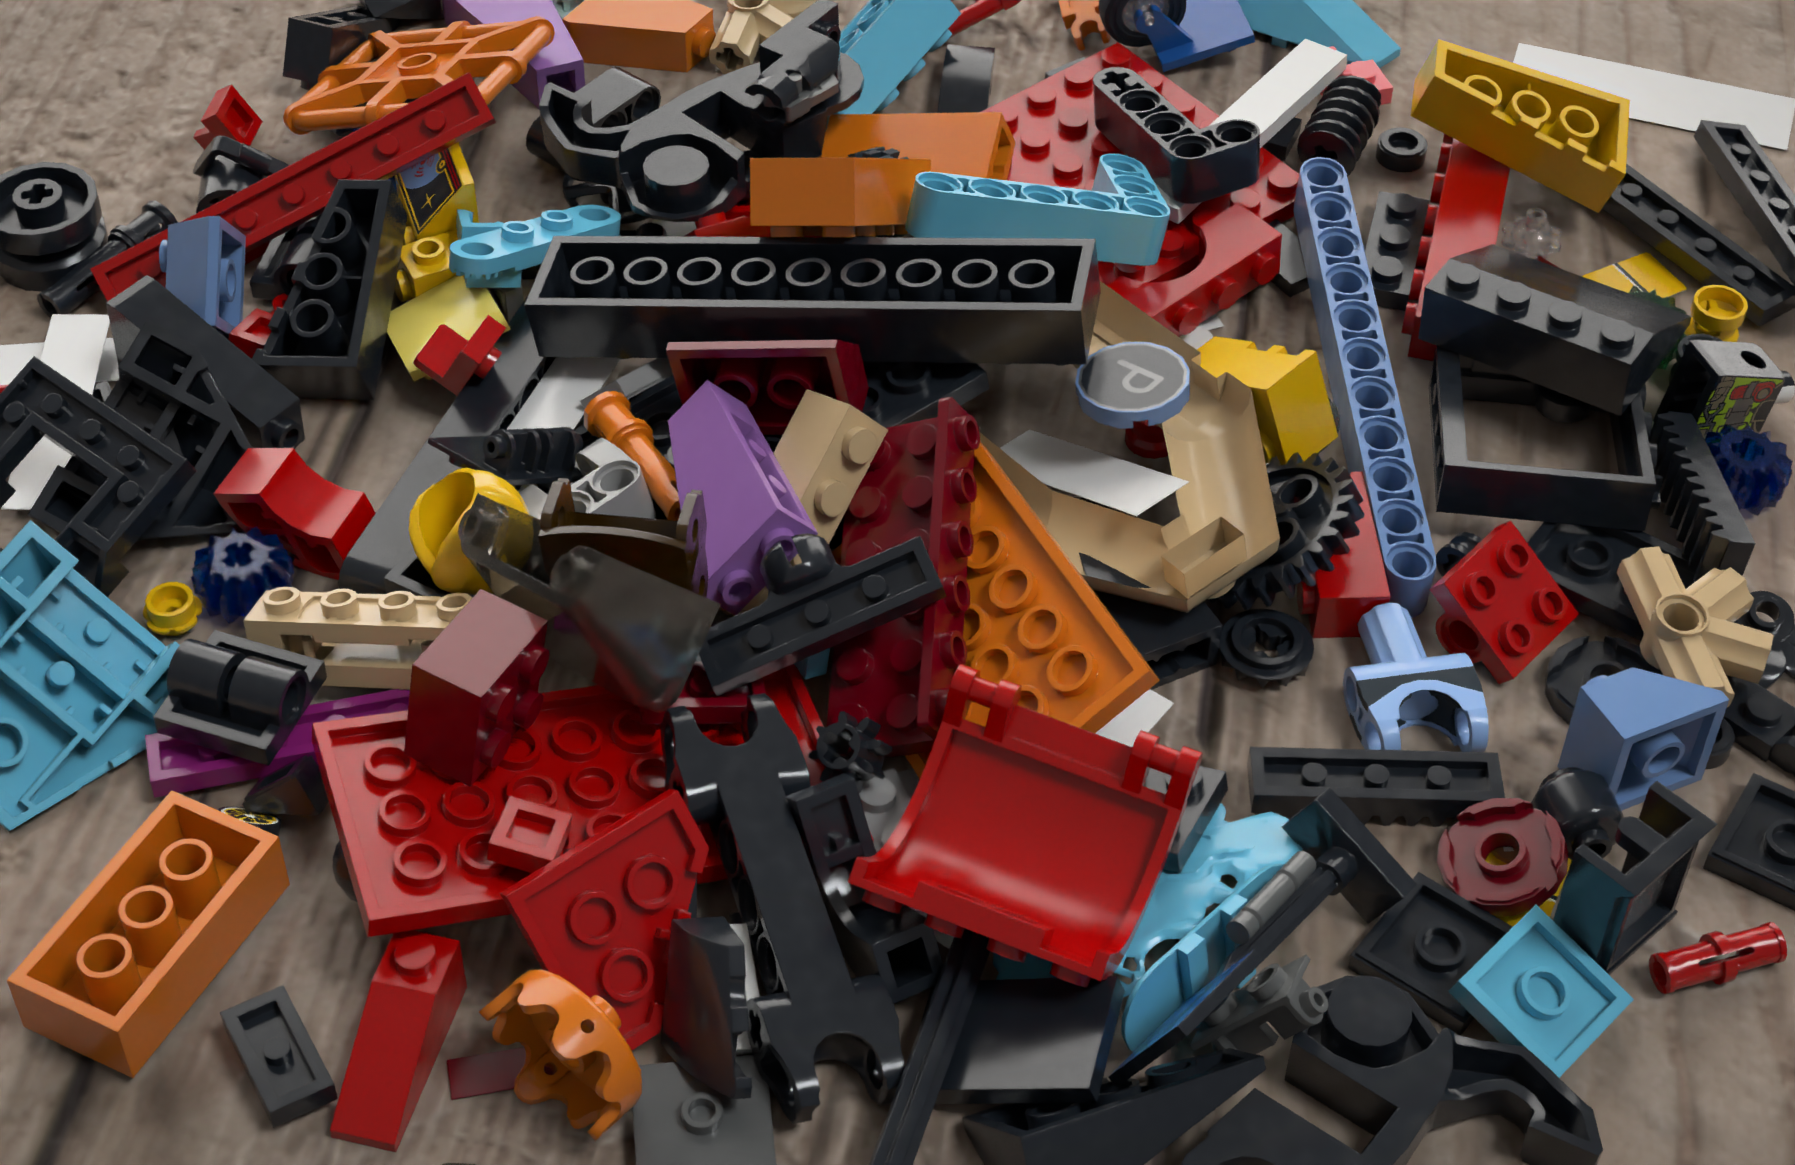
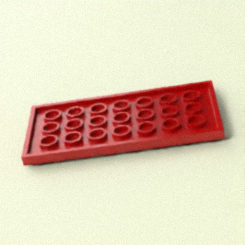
M792 664L764 676L763 682L766 695L773 700L784 721L797 737L809 772L811 787L822 782L820 777L826 768L825 765L809 758V753L816 750L817 740L820 736L816 728L818 725L823 726L799 670ZM635 680L542 692L541 694L544 697L543 704L534 723L528 729L519 728L511 738L507 753L500 764L495 768L488 766L471 787L404 755L408 710L312 723L311 741L367 937L510 915L511 912L500 893L532 873L487 860L489 841L509 796L573 814L570 832L563 849H570L666 791L665 765L661 745V724H641ZM742 723L697 724L701 733L712 742L723 746H737L744 743L741 732ZM709 823L697 825L709 846L703 873H698L697 884L727 880L728 878Z

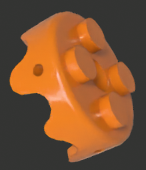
M530 970L517 978L479 1011L486 1021L497 1017L492 1031L493 1039L502 1045L520 1042L525 1048V1064L514 1083V1092L522 1102L532 1105L549 1099L562 1101L568 1107L567 1117L573 1128L581 1129L596 1122L587 1131L594 1141L598 1140L626 1112L637 1104L642 1094L641 1069L629 1045L618 1030L621 1027V1020L617 1012L600 996L594 995L589 998L574 984L557 974L546 970ZM544 1067H550L553 1075L546 1074Z

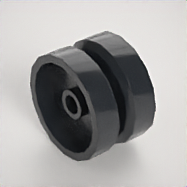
M40 162L19 166L0 175V276L8 284L25 291L43 292L108 243V233L104 217L102 216L96 184L84 170L66 163Z

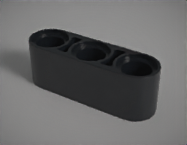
M620 67L608 69L574 92L591 100L594 128L629 125L658 109L661 102L660 90L656 86ZM539 116L532 123L526 136L527 150L534 156L566 173L544 144L541 117Z

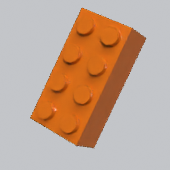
M857 157L750 158L751 226H770V237H856L909 234L905 230V224L915 177L922 172H931V159Z
M171 790L7 979L23 1026L134 1078L290 885L279 836Z

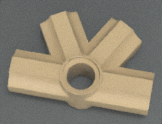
M727 0L728 10L709 51L710 63L716 65L722 74L752 65L759 49V44L817 0Z
M1659 546L1640 548L1634 555L1621 561L1617 574L1644 632L1640 643V650L1642 656L1649 664L1660 669L1664 676L1722 691L1729 699L1727 707L1732 703L1735 693L1726 675L1756 684L1759 683L1771 651L1774 635L1734 623L1749 611L1754 600L1748 590L1747 580L1731 567L1726 570L1713 568L1685 589L1670 555L1664 554Z

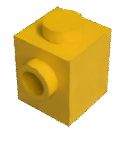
M455 230L422 238L402 246L395 284V292L401 302L410 301L456 276V273H452L449 269L450 245L458 240Z

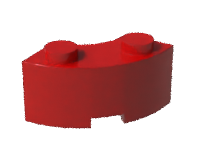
M248 448L213 493L228 515L260 545L267 537L283 549L296 555L292 563L293 565L311 573L339 580L340 570L347 554L376 514L364 492L344 489L325 480L306 465L294 448Z

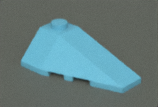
M1238 0L1251 29L1272 36V45L1286 49L1289 43L1299 45L1304 39H1308L1326 47L1334 46L1337 51L1347 54V64L1373 59L1379 68L1400 56L1401 47L1353 0Z

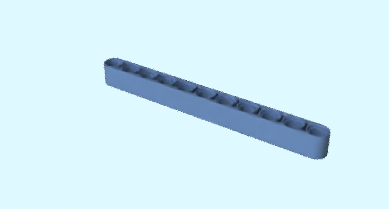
M1325 157L1311 158L1300 167L1293 213L1349 475L1351 472L1363 471L1391 596L1389 603L1400 604L1401 607L1409 611L1412 618L1421 614L1427 606L1430 594L1429 589L1432 586L1436 571L1435 551L1347 173L1344 167L1333 159Z

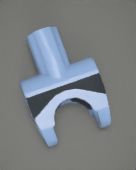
M1398 603L1380 604L1363 614L1358 622V631L1371 664L1346 668L1343 677V692L1348 714L1364 749L1401 750L1400 731L1411 726H1428L1438 729L1447 735L1454 746L1458 745L1462 752H1485L1489 732L1488 713L1482 685L1469 656L1466 653L1427 657L1409 611Z

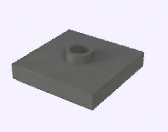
M754 1055L736 1056L735 1058L745 1076L752 1078L751 1098L732 1099L721 1094L692 1076L677 1062L639 1065L642 1073V1094L637 1104L632 1107L636 1165H777L769 1086L759 1073Z

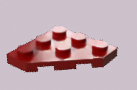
M674 789L665 791L500 893L541 968L566 979L589 998L597 995L606 1000L614 1008L621 1020V1027L618 1030L631 1051L661 1031L672 919L691 918L692 913L688 912L694 886L698 873H703L709 851V846L679 791Z

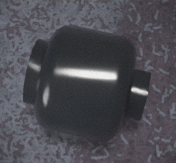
M1577 767L1557 770L1542 781L1532 800L1533 808L1541 810L1544 814L1547 811L1557 820L1567 845L1569 859L1572 860L1574 851L1582 844L1602 858L1607 856L1612 850V846L1616 844L1615 834L1619 822L1624 818V815L1612 790L1602 775Z

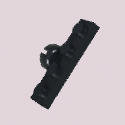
M807 533L791 536L802 563L793 567L790 561H788L781 543L774 544L766 551L759 566L768 589L767 600L757 607L691 635L711 687L717 697L947 597L921 536H917L849 566L837 564L827 541L815 534Z

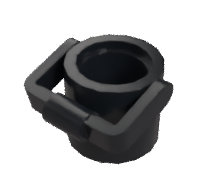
M220 135L214 137L198 158L193 169V174L201 177L196 213L289 165L229 137Z

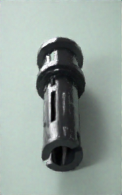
M150 200L142 207L141 215L126 226L117 225L110 231L106 245L78 264L47 290L37 295V300L42 310L50 318L52 314H69L93 294L100 291L101 289L90 269L168 229V225L178 223L171 211L162 203Z

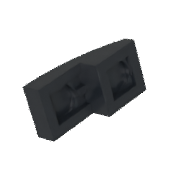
M947 44L937 113L981 112L988 108L992 88L995 48Z

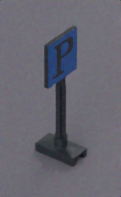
M1328 787L1303 810L1298 811L1282 826L1292 840L1303 848L1302 851L1309 853L1315 859L1316 870L1246 944L1238 945L1225 958L1216 977L1210 983L1184 1001L1108 1076L1116 1087H1119L1186 1038L1328 895L1334 896L1341 893L1369 924L1405 898L1417 885L1331 787Z

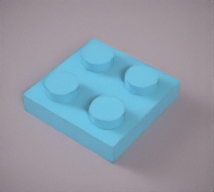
M1537 905L1514 925L1448 991L1496 1040L1504 1044L1526 1047L1559 1078L1634 1000Z

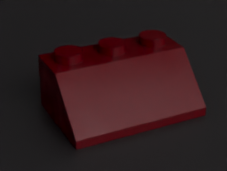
M841 340L668 342L666 348L682 405L708 380L746 404L763 435L784 434L807 389L850 404L863 412L869 386L858 344Z

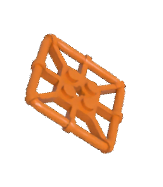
M535 16L522 21L471 25L468 21H455L448 27L391 33L378 30L368 34V40L360 44L338 65L329 66L318 76V83L297 102L292 103L286 108L283 115L284 123L288 129L298 135L308 134L311 131L361 128L408 104L403 103L407 99L420 98L470 72L472 78L486 77L477 87L488 106L508 84L517 83L526 74L527 65L544 47L553 41L555 35L554 27L547 19ZM368 102L366 106L354 107L356 105Z

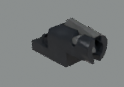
M817 0L759 44L760 75L745 90V93L755 96L745 106L754 121L761 127L772 132L782 131L796 119L809 112L810 108L839 92L838 82L841 80L839 41L841 31L839 28L838 3L831 0Z

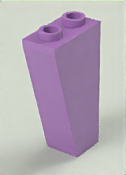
M442 0L446 27L455 21H468L471 25L522 21L535 16L543 17L552 23L555 31L553 41L544 47L527 65L526 74L517 83L511 84L538 109L544 87L550 82L573 93L585 86L583 58L551 0Z
M707 380L668 420L680 510H682L688 492L691 493V490H703L707 519L705 550L708 565V590L706 599L736 616L766 586L759 567L766 551L774 544L780 542L788 561H791L798 554L791 536L807 533L817 535L818 532L747 405Z

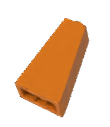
M1002 112L832 114L829 117L824 136L822 155L818 157L844 158L850 154L875 147H885V150L893 148L900 151L898 159L908 157L909 159H931V172L1007 180L1016 142Z

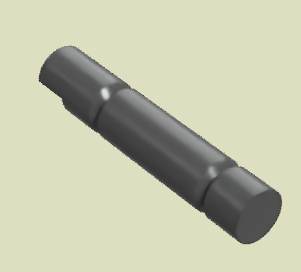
M1305 851L1296 852L1226 925L1228 937L1237 944H1246L1316 870L1315 859Z

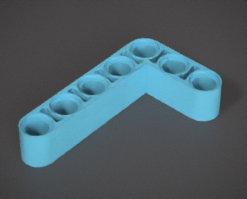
M1109 153L1102 155L1099 159L1092 191L939 172L919 173L915 177L905 230L916 238L1096 239L1098 261L1150 266L1158 262L1170 217V208L1148 170L1140 161L1126 155Z

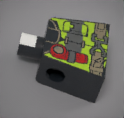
M1690 340L1652 421H1655L1657 414L1668 413V411L1691 413L1709 449L1751 439L1760 433L1773 405L1791 401L1795 391L1794 381L1787 371H1780L1762 348L1754 343Z

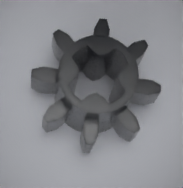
M845 711L839 713L838 723L831 724L826 728L818 725L816 730L820 736L817 740L816 750L809 753V758L826 766L820 780L824 782L845 773L854 778L858 793H861L863 781H868L874 777L883 779L885 775L881 768L884 762V755L892 752V746L881 740L874 739L879 733L881 725L868 717L862 719L858 724L856 718ZM850 747L854 750L851 758L847 755Z

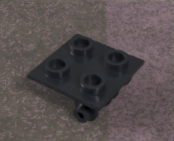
M570 427L498 429L487 436L428 439V444L449 455L448 461L451 464L461 468H471L493 473L509 482L517 491L521 489V485L536 484L550 488L552 482L558 481V478L569 479L570 482H575L584 477L580 470L574 468L576 454L583 449V440L581 435Z

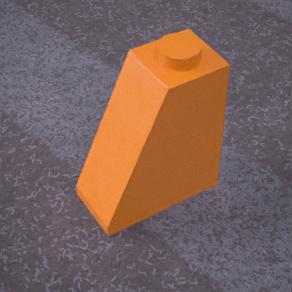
M584 0L562 19L583 58V62L591 64L687 73L703 58L709 56L711 45L716 37L713 24V9L692 0Z

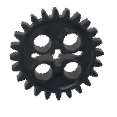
M1297 452L1289 458L1285 465H1282L1277 456L1272 457L1267 468V474L1280 536L1278 550L1267 560L1238 578L1234 587L1226 594L1208 599L1209 602L1213 603L1220 600L1223 606L1229 609L1239 601L1244 610H1249L1257 597H1260L1266 607L1271 606L1276 593L1283 591L1289 599L1293 598L1296 584L1304 582L1308 586H1314L1316 581L1313 573L1318 569L1333 571L1335 567L1330 558L1333 555L1349 553L1350 549L1344 539L1360 534V530L1355 522L1365 516L1359 505L1364 500L1344 466L1339 468L1334 458L1331 457L1323 462L1318 453H1313L1304 462Z

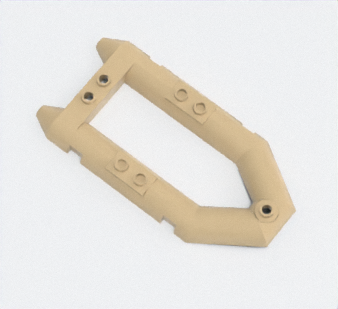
M1100 281L1101 294L1088 356L1104 347L1123 342H1150L1168 347L1182 356L1190 369L1189 401L1180 413L1161 424H1157L1164 432L1172 477L1189 481V483L1175 491L1180 516L1167 525L1162 526L1052 491L981 433L980 441L1091 589L1187 613L1207 599L1217 598L1226 594L1234 587L1238 578L1267 560L1278 550L1280 536L1251 388L1228 372L1216 378L1200 366L1201 353ZM1073 365V366L1078 369L1081 365ZM1079 552L1089 555L1151 588H1135L1086 576Z

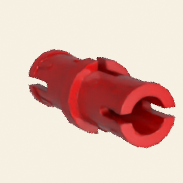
M1767 922L1759 927L1728 935L1714 931L1702 935L1698 943L1650 955L1649 971L1654 985L1662 994L1673 993L1677 989L1711 980L1715 984L1722 985L1734 981L1740 972L1771 963L1784 962L1787 957L1786 940L1782 931L1774 922ZM1736 951L1734 956L1699 965L1701 960Z

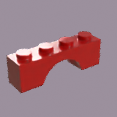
M1236 203L1200 226L1198 266L1190 273L1165 282H1142L1120 276L1107 284V286L1178 337L1187 335L1194 331L1200 323L1217 312L1230 308L1248 292L1259 285L1270 282L1280 272L1282 234L1243 205Z

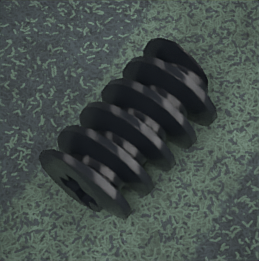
M1349 75L1340 76L1327 86L1298 139L1297 151L1302 163L1316 157L1330 158L1339 162L1344 167L1347 177L1351 174L1367 145L1368 139L1372 136L1373 130L1379 122L1381 93L1375 85L1364 78Z

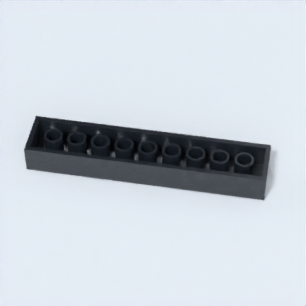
M553 236L526 300L525 308L539 357L668 359L666 353L668 342L841 340L858 344L862 361L997 363L1001 365L1054 364L1064 366L1069 364L1087 365L1101 289L1096 239Z

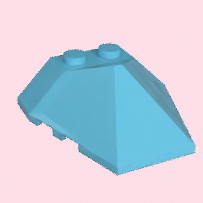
M31 520L0 553V825L8 831H11L146 749L145 735L157 733L153 716L169 695L167 690V673L172 657L180 646L176 641L165 646L73 569L79 560Z

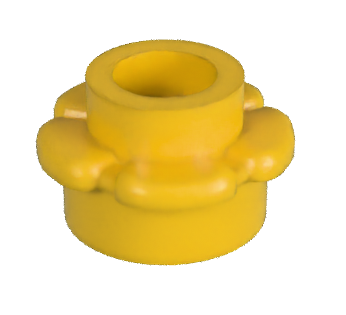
M166 582L154 587L147 594L143 617L148 620L147 627L152 632L160 635L178 636L186 633L197 624V616L202 613L203 607L201 600L193 595L190 587L180 582Z

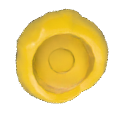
M471 468L455 470L420 494L410 511L408 530L415 554L431 575L434 584L447 592L476 595L482 589L494 594L495 590L519 569L528 554L531 542V520L527 506L514 486L488 471Z

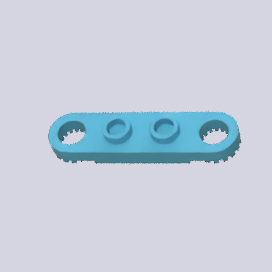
M580 205L565 210H547L541 213V217L527 221H508L502 224V228L453 242L450 245L449 269L452 273H456L457 276L465 275L467 279H470L472 274H474L475 280H480L481 275L487 280L490 279V276L496 278L498 274L502 275L503 271L507 269L516 272L542 264L553 236H620L621 215L618 211L606 206Z

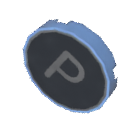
M1123 342L1104 347L1088 356L1087 365H1081L1077 369L1076 394L1078 395L1079 405L1083 413L1098 423L1119 429L1133 428V421L1148 420V426L1157 425L1180 413L1189 401L1190 369L1183 357L1168 347L1150 342Z

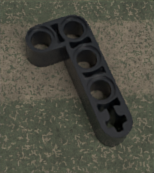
M1111 67L1103 69L1094 75L1095 126L1126 156L1140 161L1148 170L1153 181L1175 201L1185 204L1200 203L1249 187L1259 180L1260 129L1255 123L1243 119H1232L1199 129L1133 70L1124 67Z

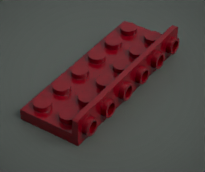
M953 397L939 399L938 417L886 428L888 432L844 515L840 566L853 565L917 536H921L947 596L833 646L827 727L838 723V716L841 711H845L855 717L858 724L865 717L874 720L881 725L880 731L874 739L881 740L892 746V752L884 755V758L931 752L942 722L952 678L960 664L965 665L967 660V647L963 631L965 611L970 606L967 562L968 556L972 554L974 548L973 534L970 528L971 503L975 501L977 496V485L973 475L974 450L979 447L980 432L975 418L969 415ZM850 747L847 755L851 758L854 750Z

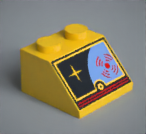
M459 142L395 175L397 193L408 215L403 245L455 230L457 233V209L473 212V223H479L474 181Z

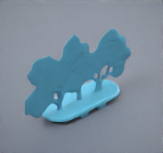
M1220 803L1181 873L1162 870L1134 938L1114 972L1132 979L1130 984L1120 980L1125 990L1123 997L1129 996L1122 1015L1121 1030L1129 1050L1134 1052L1184 1001L1210 983L1216 977L1225 958L1240 945L1228 937L1226 925L1296 852L1303 850L1282 828L1289 820L1288 818L1270 811L1234 822H1227L1224 820L1226 814L1225 806ZM1229 874L1236 878L1238 882L1234 889L1220 881L1222 875ZM1214 903L1220 904L1204 918L1206 908ZM1164 940H1180L1145 971V956L1149 950ZM993 953V965L999 972L996 980L1057 978L1049 973L1053 962L1030 953L1027 954L1024 963ZM1126 958H1134L1137 964L1135 971L1123 968ZM1256 969L1250 975H1248L1237 986V988H1242L1254 975H1256Z

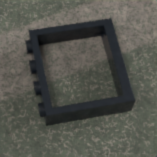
M1435 347L1428 389L1436 512L1645 531L1650 509H1659L1661 499L1659 492L1663 479L1660 475H1654L1657 463V444L1649 443L1652 415L1651 412L1644 411L1646 384L1621 416L1591 405L1590 411L1609 412L1619 474L1468 461L1463 399L1535 406L1538 384L1442 347Z

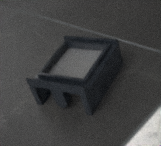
M1656 781L1648 789L1639 819L1629 816L1622 818L1619 822L1615 841L1621 848L1627 851L1622 871H1619L1586 845L1582 844L1574 851L1553 921L1610 975L1677 915L1678 911L1675 910L1699 840L1718 824Z

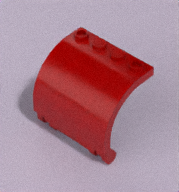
M960 664L949 687L942 722L932 750L903 816L887 842L875 855L856 858L848 883L866 889L862 900L870 905L896 914H900L903 904L927 913L924 925L957 938H962L965 929L971 930L990 938L986 947L989 951L1022 963L1025 962L1027 954L1030 953L1053 962L1049 972L1051 975L1087 988L1091 978L1102 981L1107 979L1108 976L1113 975L1134 938L1169 855L1187 806V799L1198 772L1203 753L1183 746L1181 751L1159 744V736L1140 730L1133 747L1017 705L1021 695V685L1004 679L999 684L980 678V670ZM971 702L990 708L986 727L965 719ZM1150 768L1171 775L1166 794L1144 786Z

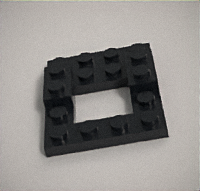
M33 356L0 393V509L16 492L5 479L43 436L105 478L104 484L55 538V541L79 560L73 569L105 596L109 597L130 572L119 562L121 558L197 470L187 459Z

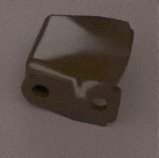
M558 478V481L552 482L541 513V530L538 538L545 571L556 590L558 600L562 602L570 616L586 620L678 628L685 626L690 621L692 614L700 615L702 613L708 590V565L705 550L707 519L703 490H691V493L688 492L686 494L678 521L575 512L570 480Z

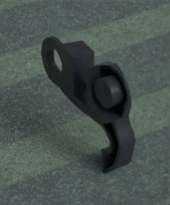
M840 52L841 80L838 82L839 92L813 106L809 112L779 132H772L761 127L754 121L745 106L755 97L745 93V90L759 77L760 62L698 85L629 125L610 128L593 127L591 100L550 82L545 85L539 103L543 140L547 150L573 180L622 189L633 213L671 222H698L700 218L720 212L726 213L746 195L744 152L725 139L731 137L762 158H814L822 155L827 116L847 109L860 98L864 87V76L860 65L849 55Z
M1347 975L1318 986L1327 997L1328 1010L1323 1013L1320 1023L1293 1036L1284 1080L1372 1134L1374 1137L1364 1150L1358 1153L1254 1088L1207 1131L1206 1139L1187 1153L1181 1165H1406L1428 1131L1478 1114L1500 1115L1515 1124L1525 1135L1520 1157L1522 1162L1529 1165H1597L1603 1152V1147L1593 1109L1526 1047L1459 1036L1448 1027L1438 1033L1409 992L1376 976Z

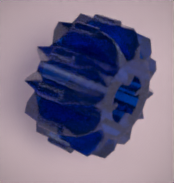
M1724 424L1720 432H1708L1705 441L1739 511L1746 509L1758 516L1763 508L1776 507L1778 500L1783 497L1785 488L1788 486L1792 475L1791 466L1793 461L1786 455L1787 445L1781 442H1771V431L1759 434L1752 431L1749 424L1742 430H1737L1729 424Z
M257 526L246 534H239L232 527L230 536L225 538L210 536L208 548L195 551V567L192 568L193 576H191L194 593L198 594L209 616L222 614L228 624H231L240 616H247L266 590L292 587L294 567L291 556H288L287 549H284L277 534L264 536Z

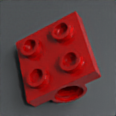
M1511 520L1495 527L1429 589L1445 610L1437 619L1435 626L1441 645L1449 654L1466 653L1472 663L1482 661L1498 684L1514 679L1579 615Z

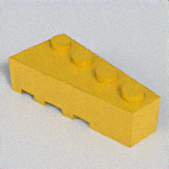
M1440 39L1437 40L1415 78L1411 117L1597 213L1601 211L1626 175L1629 99Z

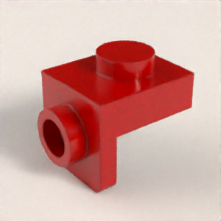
M487 315L468 341L447 325L441 324L418 353L413 363L418 369L458 396L473 374L484 379L501 356L502 352L494 347L506 327Z

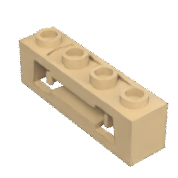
M279 587L266 590L243 622L248 640L323 660L327 678L322 686L410 690L412 664L468 604L472 596L465 593H452L443 597L414 596V594L408 591H394L385 595L356 594L355 591L350 589H336L329 592H300L293 587Z

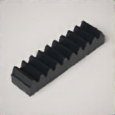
M1673 411L1657 414L1649 439V443L1657 444V463L1654 475H1660L1663 478L1659 492L1661 502L1666 503L1663 512L1665 515L1672 516L1669 523L1670 528L1678 530L1675 539L1684 543L1681 552L1683 555L1690 557L1687 564L1688 568L1696 570L1693 578L1696 582L1713 568L1726 570L1731 567L1743 576L1756 543L1693 414Z
M1250 747L1247 771L1251 813L1255 815L1272 811L1290 819L1298 811L1303 810L1328 787H1331L1364 825L1372 816H1379L1383 826H1390L1398 816H1404L1408 826H1415L1422 817H1429L1433 827H1440L1448 817L1454 818L1457 823V816L1469 806L1492 798H1505L1498 753L1285 747Z

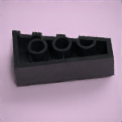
M391 180L338 181L311 236L314 241L311 251L304 263H298L291 277L294 286L283 308L277 307L268 326L271 333L263 350L257 348L253 355V361L299 399H375L408 218Z

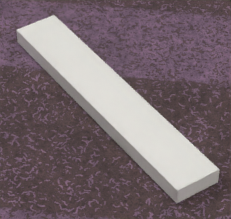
M1304 39L1209 126L1232 119L1251 121L1260 129L1261 148L1346 70L1347 54ZM1156 184L1170 208L1169 220L1177 224L1202 203L1185 204L1177 202Z

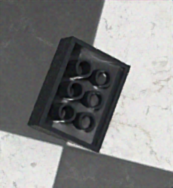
M1491 244L1450 258L1426 285L1418 339L1621 416L1688 328L1691 316Z

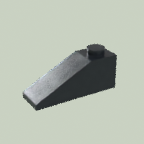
M359 5L289 17L283 76L301 80L300 87L310 90L318 83L317 79L322 71L329 66L338 65L360 44L368 40V34L378 30L391 33L399 26L400 19L374 18L365 7Z

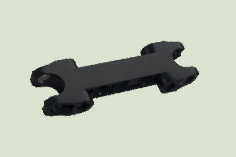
M765 693L747 696V706L741 713V732L744 743L737 746H723L709 740L701 733L692 712L685 706L666 708L660 726L665 765L666 791L669 789L679 791L697 825L709 823L743 923H747L751 949L767 993L765 996L750 998L747 1001L749 1022L747 1035L759 1073L768 1083L782 1111L792 1124L811 1121L814 1110L820 1105V1086L814 1063L821 1060L835 1059L847 1063L859 1073L870 1098L878 1106L892 1103L905 1068L899 1038V1018L889 990L880 975L871 974L851 978L786 797L810 787L809 772L796 735L784 721L773 700Z

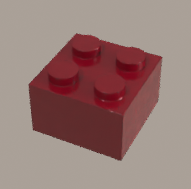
M480 589L412 664L404 755L470 787L488 766L492 768L497 767L507 753L514 734L520 727L528 729L534 723L541 710L544 697L543 694L538 693L539 682L550 657V651L544 648L548 620Z

